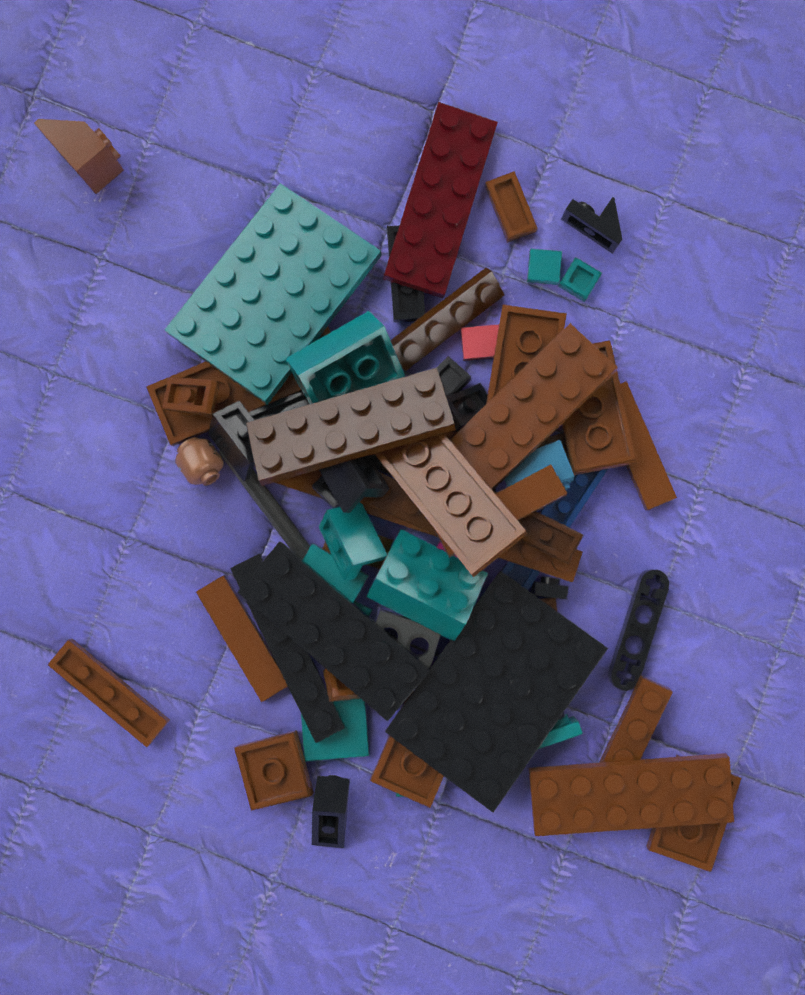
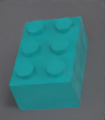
M401 529L367 597L455 641L469 619L488 573L482 570L473 577L457 557L451 556L449 558L445 551Z

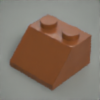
M38 119L34 122L37 128L95 194L124 171L117 161L121 157L99 128L93 131L84 121Z

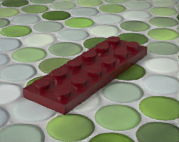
M438 102L384 273V280L442 299L444 298L498 123L497 121Z

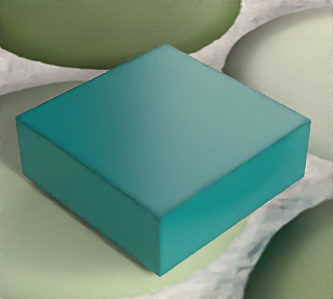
M531 248L529 251L527 282L558 285L560 281L562 251Z
M575 257L558 287L585 302L602 272Z

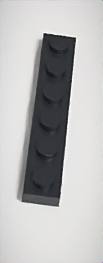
M257 554L230 568L240 588L264 561L261 554ZM246 600L315 743L346 728L334 702H329L327 688L311 655Z

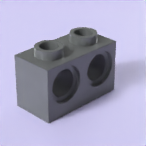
M380 609L376 623L383 629L386 627L395 629L398 634L397 640L409 651H411L410 643L413 639L422 637L428 641L429 646L425 653L413 654L430 668L440 634L405 616Z

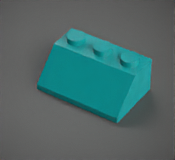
M370 311L285 358L297 384L310 404L405 377L385 326Z

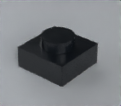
M541 576V582H533L531 593L537 596L567 600L568 586L560 585L559 578Z

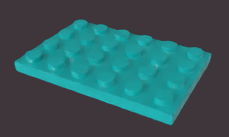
M280 183L165 328V331L172 338L268 405L292 373L285 358L318 340L382 256L381 250Z

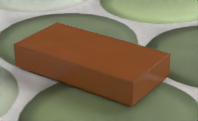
M515 171L485 182L486 191L507 243L537 231V225Z

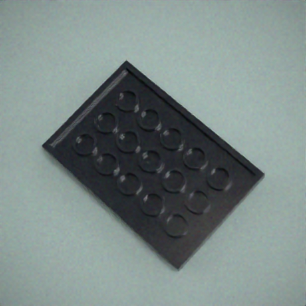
M499 571L472 609L465 627L456 640L448 642L431 666L430 672L415 688L385 732L491 812H494L608 648L502 571Z

